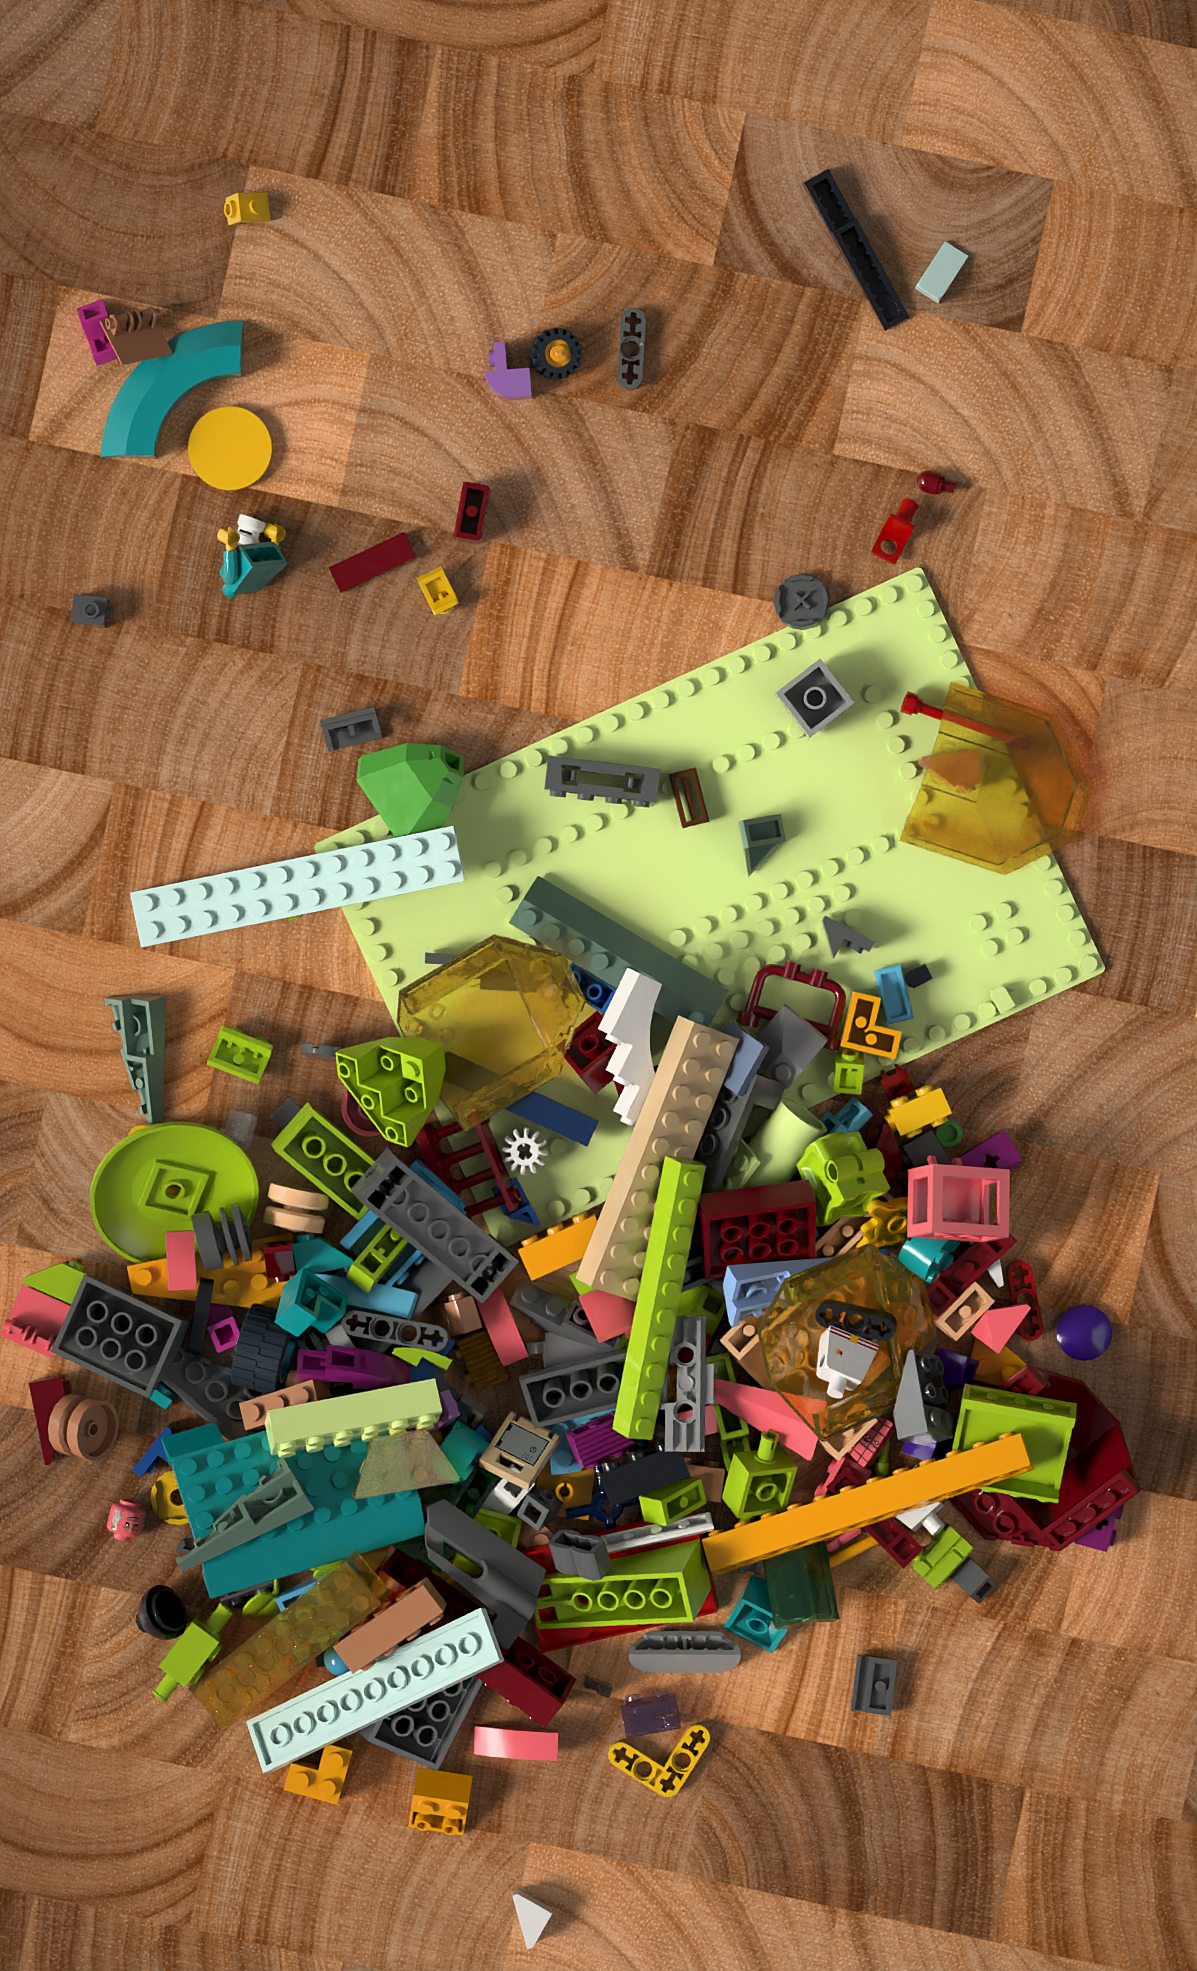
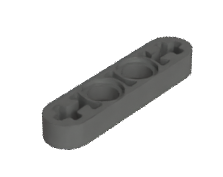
M357 1310L347 1312L342 1318L343 1330L355 1337L434 1352H441L450 1344L449 1332L437 1325ZM355 1316H358L359 1321L369 1323L368 1318L371 1317L369 1335L365 1334L367 1328L356 1327L355 1331H352L353 1327L348 1325L349 1320H354ZM379 1321H387L390 1326L389 1333L383 1337L378 1336L375 1332V1326ZM407 1326H414L417 1330V1336L411 1342L405 1341L402 1337L403 1329ZM423 1328H427L425 1334L436 1335L437 1331H440V1336L444 1337L443 1343L438 1342L437 1347H434L433 1341L423 1339L424 1344L420 1345L423 1338Z

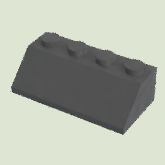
M427 1257L418 1266L414 1263L411 1265L414 1268L413 1272L399 1286L395 1283L392 1285V1287L419 1295L410 1321H414L453 1280ZM368 1318L369 1323L358 1320L353 1327L355 1329L356 1327L367 1328L365 1334L369 1335V1324L372 1318ZM379 1321L376 1324L375 1332L378 1336L383 1337L389 1333L390 1326L387 1321ZM354 1336L365 1350L380 1354L392 1344Z

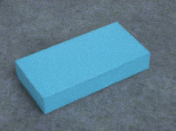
M901 964L873 970L886 1025L914 1019Z

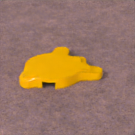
M899 1197L888 1202L880 1200L870 1202L867 1206V1211L872 1218L861 1226L864 1237L856 1246L859 1255L863 1256L868 1255L881 1246L893 1245L905 1240L902 1234L907 1231L908 1197Z

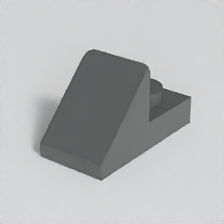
M827 916L822 918L821 922L832 958H835L844 939L848 941V948L862 954L863 950L870 952L874 941Z
M464 1393L457 1401L458 1410L461 1415L455 1420H459L471 1429H474L488 1408L477 1399ZM455 1423L443 1429L442 1431L449 1434Z

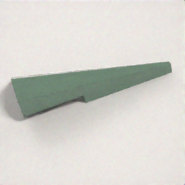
M146 993L104 998L106 1006H111L115 1021L112 1022L114 1031L119 1030L123 1043V1048L120 1049L132 1089L138 1090L142 1103L138 1107L140 1115L145 1114L148 1123H163L165 996Z
M284 1458L277 1462L278 1468L269 1477L263 1475L258 1480L260 1485L247 1496L243 1494L212 1524L214 1529L204 1539L198 1537L194 1541L195 1547L182 1558L178 1556L175 1559L183 1572L314 1510L305 1490Z

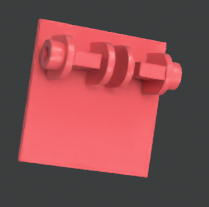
M22 1285L9 1317L4 1322L0 1336L52 1358L53 1352L51 1350L71 1305Z

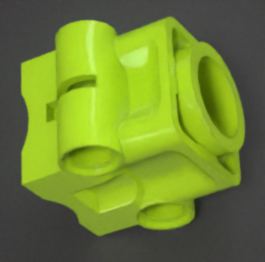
M859 1131L847 1134L835 1132L817 1139L805 1149V1155L796 1164L802 1179H809L816 1200V1216L821 1226L832 1224L842 1217L856 1218L867 1215L869 1213L867 1211L868 1204L876 1200L878 1196L885 1195L890 1189L883 1174L885 1164L882 1153L876 1148L868 1150Z

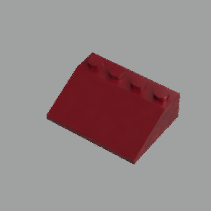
M809 1179L700 1194L698 1224L705 1280L725 1277L727 1265L815 1259L816 1200Z

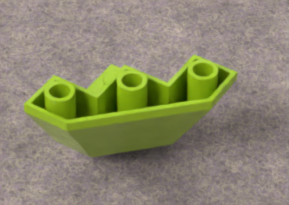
M387 1037L336 1051L338 1077L383 1137L393 1143L409 1147L438 1102L446 1071L444 1045L424 1038Z

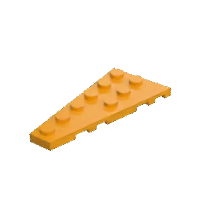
M292 1232L252 1240L251 1261L245 1262L242 1250L236 1251L239 1264L234 1265L229 1253L224 1254V1268L208 1272L204 1269L200 1252L196 1251L197 1289L168 1290L167 1258L128 1265L127 1269L132 1294L196 1301L200 1277L214 1279L211 1303L249 1308L252 1304L258 1303L278 1309L283 1286L288 1281L273 1283V1278H267L263 1243L291 1240L292 1244L294 1242ZM293 1254L294 1270L296 1275L298 1272Z

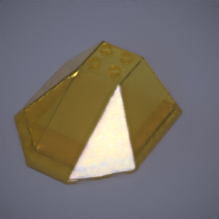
M950 682L942 706L944 710L936 741L922 784L910 814H907L899 841L986 870L1007 875L1076 840L1093 786L1058 717Z
M494 934L399 990L397 1023L404 1037L424 1038L444 1045L446 1071L439 1097L466 1132L561 1074L564 1066L561 1064L566 1049L570 1048L576 1031L574 1026L579 1011H583L586 1001L565 954Z
M867 1243L785 1278L762 1319L757 1333L769 1384L814 1434L824 1442L894 1410L908 1351L914 1349L925 1352L928 1343L933 1342L936 1330L925 1280L906 1270L904 1265L891 1256L881 1253L875 1245ZM827 1299L891 1313L898 1323L896 1332L891 1339L887 1341L876 1340L874 1342L879 1345V1348L864 1379L853 1391L845 1389L842 1398L829 1396L827 1394L829 1382L818 1378L816 1374L820 1336L828 1328L818 1324L815 1313L819 1304ZM826 1309V1318H832L831 1309ZM842 1311L840 1322H843L846 1312ZM852 1314L849 1316V1321L854 1325L862 1316ZM883 1321L880 1324L881 1330L886 1331L888 1328L887 1323Z

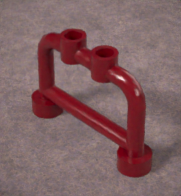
M785 961L784 966L769 964L758 970L754 977L745 1012L739 1011L736 1022L758 1028L760 1017L771 1020L778 1013L777 1010L759 1006L758 1004L766 978L770 975L780 976L816 988L829 990L834 994L835 1002L828 1025L808 1019L805 1020L828 1039L823 1048L838 1051L841 1040L836 1039L846 1005V994L842 986L831 979H827L828 973L812 968L811 974L800 971V964Z

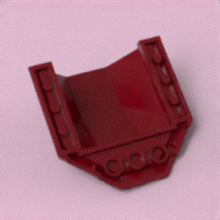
M1027 1364L996 1389L1077 1404L1076 1420L1070 1437L1059 1489L1058 1503L1041 1502L1037 1499L1026 1497H1013L999 1492H985L982 1489H975L948 1499L985 1540L996 1541V1539L1011 1541V1544L1027 1547L1038 1545L1049 1547V1550L1059 1552L1137 1495L1141 1490L1120 1422L1081 1380ZM958 1419L953 1422V1438H950V1450L948 1453L952 1451Z

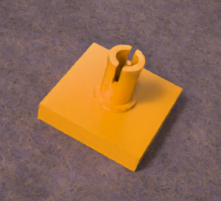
M549 1458L538 1475L536 1490L543 1487L548 1491L556 1493L557 1498L563 1502L557 1516L588 1520L596 1467L590 1469L584 1467L579 1473L552 1476ZM533 1509L534 1513L541 1514L538 1510Z

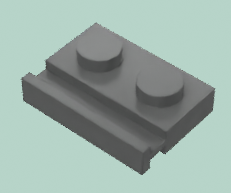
M857 1654L850 1705L851 1711L891 1716L898 1664L897 1659Z

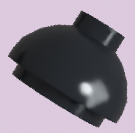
M156 1585L143 1594L138 1606L136 1624L142 1632L148 1633L154 1638L160 1640L175 1639L184 1633L187 1626L185 1604L181 1597L170 1587Z

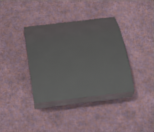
M417 1635L410 1641L405 1638L397 1644L401 1647L419 1638V1636ZM474 1675L358 1732L368 1742L438 1770L483 1682Z

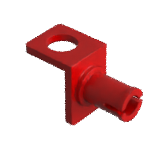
M907 498L903 499L896 515H889L871 550L873 555L893 565L897 563L915 528V525L911 524L914 514L919 508L915 501ZM885 540L894 542L896 545L895 553L886 554L883 552L881 543Z

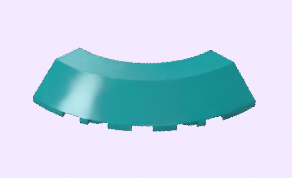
M244 321L220 322L189 330L167 341L172 355L142 361L122 385L111 406L102 437L101 458L157 459L159 440L165 423L174 408L189 396L191 392L205 384L221 379L242 377Z

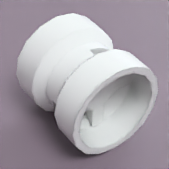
M240 514L237 522L239 525L237 532L240 534L238 544L260 543L258 538L260 533L264 532L266 523Z

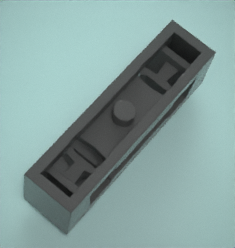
M548 755L544 790H549V796L566 798L567 793L578 794L577 799L594 801V796L606 797L605 803L622 804V799L632 800L633 806L649 808L650 803H656L660 769ZM562 766L580 768V772L619 777H625L626 774H635L645 777L644 779L629 777L628 788L641 789L640 794L624 792V788L579 783L578 786L562 784V780L575 782L576 771L562 770Z

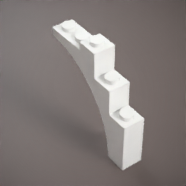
M627 968L598 1029L607 1033L605 1039L617 1044L606 1070L615 1075L614 1081L625 1086L613 1111L622 1115L620 1121L635 1127L655 1076L650 1052V1025L654 1005L662 984Z

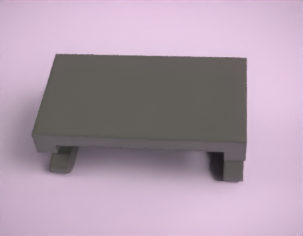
M375 707L320 720L328 751L383 738Z

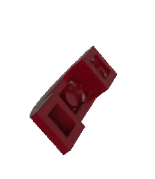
M1009 1233V1238L989 1242H974L918 1298L939 1317L996 1260L998 1261L1017 1240Z
M845 1468L826 1488L834 1496L840 1494V1489L856 1485V1488L863 1485ZM893 1517L862 1527L903 1569L924 1550Z

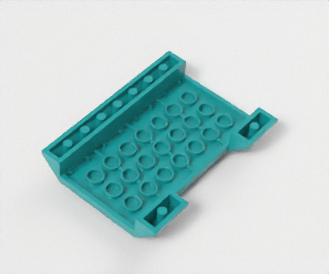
M352 1382L329 1389L331 1398L372 1391L371 1389H353ZM215 1422L161 1438L168 1464L172 1466L194 1541L198 1537L204 1539L214 1529L212 1524L243 1494L247 1496L260 1485L258 1480L263 1475L269 1477L278 1468L277 1462L281 1459L279 1455L271 1456L266 1431L224 1442ZM389 1433L378 1435V1439L363 1442L361 1438L351 1440V1444L347 1446L335 1447L334 1444L323 1446L324 1449L317 1452L308 1453L304 1449L295 1451V1455L284 1458L305 1490L314 1510L203 1562L202 1575L210 1599L424 1535L425 1523L421 1501L400 1436H390Z

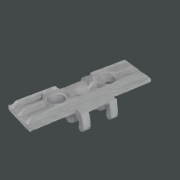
M676 1316L658 1411H665V1452H705V1404L717 1405V1396L714 1395V1374H717V1365L706 1364V1316ZM688 1347L693 1350L694 1358L691 1362L682 1363L679 1361L678 1352L682 1348ZM669 1366H677V1402L668 1403ZM684 1405H691L693 1408V1415L688 1420H682L677 1415V1411Z

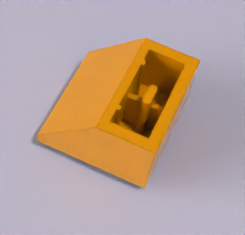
M418 1767L408 1827L421 1831L430 1830L443 1832L447 1835L456 1834L463 1836L473 1776Z

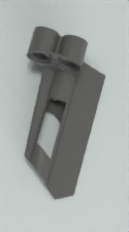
M445 1499L428 1506V1521L425 1525L424 1534L428 1558L495 1612L491 1618L493 1620L491 1625L499 1647L507 1651L533 1616L546 1569ZM443 1543L484 1570L483 1575L479 1578H472L447 1561L444 1557Z

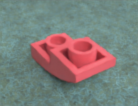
M194 1230L165 1231L168 1290L197 1289Z

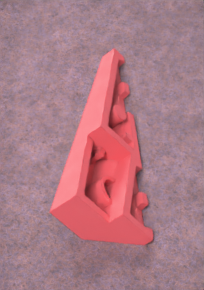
M714 1378V1395L717 1396V1403L761 1432L764 1430L766 1432L768 1430L775 1431L779 1434V1442L783 1446L803 1456L805 1460H812L827 1403Z

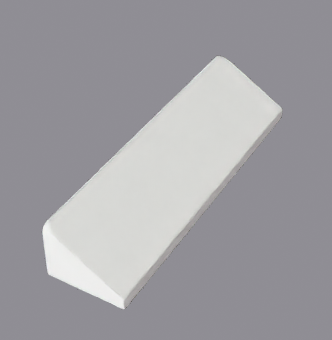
M707 1512L681 1518L667 1527L652 1524L602 1535L600 1538L605 1541L608 1554L714 1531L711 1514Z

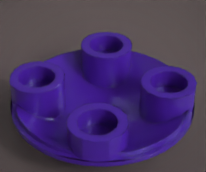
M1090 1305L1075 1306L1060 1317L1057 1326V1340L1061 1349L1071 1358L1081 1361L1093 1360L1101 1356L1108 1349L1112 1340V1326L1108 1317L1100 1309Z

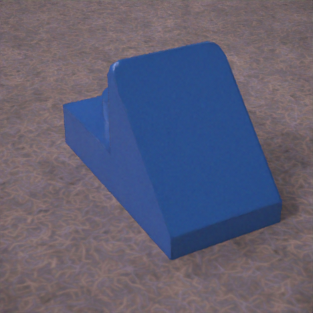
M170 1424L166 1426L132 1471L140 1477L145 1472L151 1474L160 1463L156 1459L158 1455L168 1462L161 1438L173 1435V1426Z

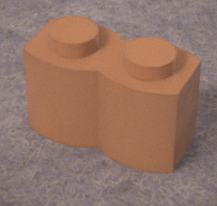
M464 1291L436 1298L437 1304L431 1305L437 1326L445 1328L450 1336L482 1328L473 1296H465Z

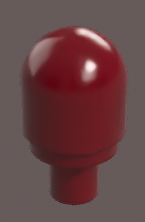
M926 470L917 477V486L925 493L941 495V492L945 491L954 494L956 482L945 480V475H941V473Z

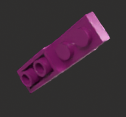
M327 1345V1351L298 1349L297 1380L313 1379L316 1381L352 1382L353 1389L377 1390L410 1383V1364L377 1352L344 1346Z

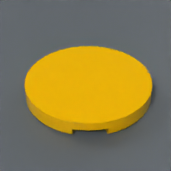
M226 406L208 412L195 424L189 437L188 454L193 469L204 482L219 490L237 491L250 487L267 471L272 458V441L266 426L255 414L243 408Z

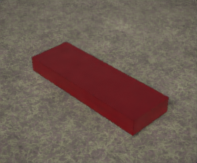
M402 532L328 568L340 593H343L415 559L416 556L405 532Z

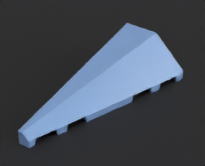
M863 1255L727 1265L723 1290L729 1323L731 1327L739 1326V1320L752 1314L757 1318L763 1315L762 1310L775 1304H779L782 1307L820 1290L821 1284L832 1279L839 1282L844 1279L843 1274L852 1270L860 1269L864 1271L867 1267V1261Z

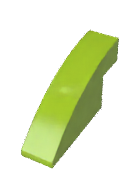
M728 1352L706 1357V1364L717 1365V1374H714L715 1379L736 1383ZM717 1403V1405H713L719 1427V1432H716L725 1472L728 1474L733 1454L751 1451L747 1439L749 1431L744 1420Z

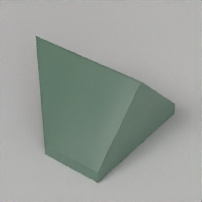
M781 814L738 822L748 877L782 842L786 841Z

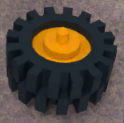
M550 328L549 330L542 331L540 335L534 338L535 342L530 346L532 353L529 354L533 360L531 364L533 367H536L539 374L547 378L563 379L567 378L568 375L574 374L575 369L580 367V359H583V354H581L582 344L578 343L579 339L577 336L572 335V332L569 330Z

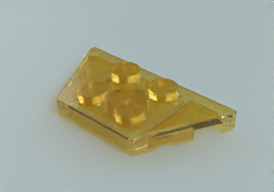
M427 1429L370 1438L366 1451L367 1457L362 1463L358 1485L352 1495L353 1499H362L458 1482L460 1481V1476Z

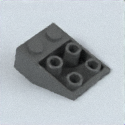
M914 1349L908 1351L893 1411L898 1440L928 1445L953 1438L952 1429L954 1423L952 1416L949 1414L947 1404L949 1394L944 1386L942 1376L944 1374V1366L937 1355Z

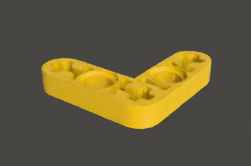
M701 1723L690 1725L664 1765L623 1740L615 1741L610 1745L608 1758L615 1767L664 1797H672L680 1790L708 1746L710 1733L708 1728ZM699 1730H702V1737L705 1740L703 1742L698 1740L694 1745L693 1749L698 1750L696 1754L689 1748L682 1746L684 1742L688 1746L691 1744L693 1736L690 1733L692 1731L697 1733ZM622 1747L626 1748L625 1754L631 1759L633 1754L638 1755L633 1761L631 1769L626 1767L629 1765L628 1760L620 1758L618 1761L615 1759L616 1754L613 1752L615 1748L617 1750H620ZM687 1753L691 1758L690 1764L684 1768L678 1767L674 1762L677 1754ZM647 1761L651 1764L652 1771L649 1775L641 1776L637 1773L636 1766L639 1762ZM669 1766L676 1772L683 1774L681 1778L677 1774L672 1781L675 1786L673 1789L670 1787L666 1790L662 1789L663 1783L661 1779L667 1780L672 1774L671 1770H667Z

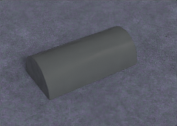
M628 1347L519 1375V1381L534 1429L616 1408Z

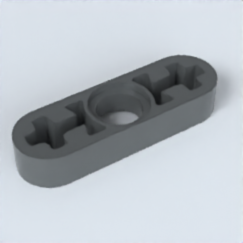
M629 308L621 316L617 379L619 385L625 390L637 389L641 385L643 378L646 317L637 308ZM631 314H636V318L641 320V324H636L635 334L641 333V338L636 336L624 337V332L630 334V324L625 323V319H630ZM633 341L639 345L640 352L638 355L629 357L624 353L623 348L627 342ZM622 360L630 363L640 362L639 366L633 365V374L638 376V379L633 380V383L630 385L627 384L626 379H622V375H626L628 372V364L622 365Z

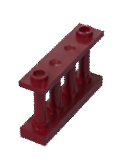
M480 1102L468 1107L470 1116L437 1129L432 1127L430 1122L422 1126L416 1139L427 1167L458 1196L465 1189L496 1178L502 1193L476 1204L466 1205L463 1210L468 1218L472 1220L473 1216L504 1204L507 1205L509 1212L521 1206V1193L516 1185L512 1186L510 1182L511 1178L488 1124L490 1123L489 1114L484 1107H481ZM475 1126L480 1142L450 1154L442 1152L439 1145L440 1139ZM483 1152L486 1153L491 1168L458 1181L453 1179L449 1170L452 1164Z

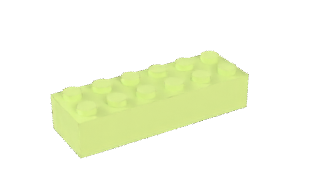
M434 1378L268 1410L265 1427L271 1456L279 1455V1458H286L295 1455V1451L304 1449L311 1453L324 1449L323 1446L334 1444L335 1447H343L351 1444V1440L362 1438L363 1442L378 1439V1435L389 1433L390 1436H399L405 1434L407 1429L429 1430L434 1428V1424L438 1423L442 1407Z

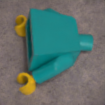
M268 523L265 526L264 535L270 538L271 542L238 545L236 549H234V546L238 544L240 534L228 527V532L223 529L218 531V540L226 544V549L223 550L224 565L220 569V576L225 582L222 591L228 598L234 599L238 594L261 590L288 564L281 553V546H279V542L286 535L283 527Z

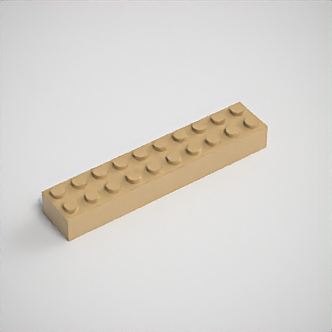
M678 1015L579 1267L576 1279L590 1287L637 1302L665 1156L693 1159L740 1039Z

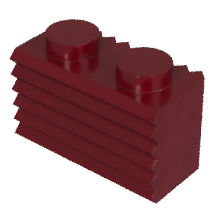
M463 482L453 535L455 540L476 544L482 542L481 537H483L482 532L484 531L483 526H485V515H487V504H489V493H491L489 486Z

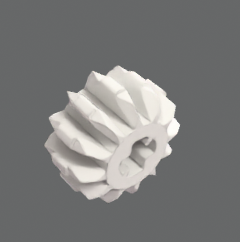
M528 1127L524 1128V1137H520L517 1129L513 1130L517 1140L514 1141L509 1136L505 1137L504 1140L511 1144L512 1147H501L502 1152H511L510 1156L503 1158V1162L507 1163L512 1159L515 1161L510 1167L512 1172L519 1164L522 1165L521 1175H525L527 1165H529L532 1173H536V1167L533 1162L544 1166L545 1162L538 1158V1155L547 1156L549 1153L547 1150H539L538 1147L547 1144V1141L544 1139L536 1143L535 1140L539 1137L540 1132L535 1131L532 1138L528 1137ZM525 1143L531 1146L530 1152L532 1156L530 1158L525 1156V1159H522L518 1156L520 1151L517 1147L520 1144L524 1147Z

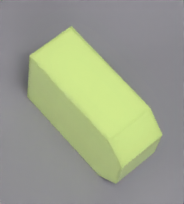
M998 986L991 990L990 997L1000 1014L1016 1006L1005 987Z

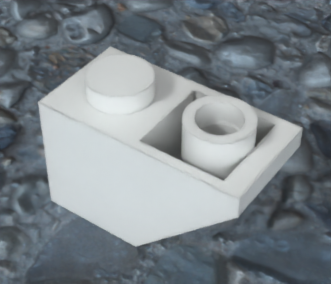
M514 1462L509 1467V1469L520 1473L522 1470ZM500 1477L478 1503V1506L508 1515L529 1491Z

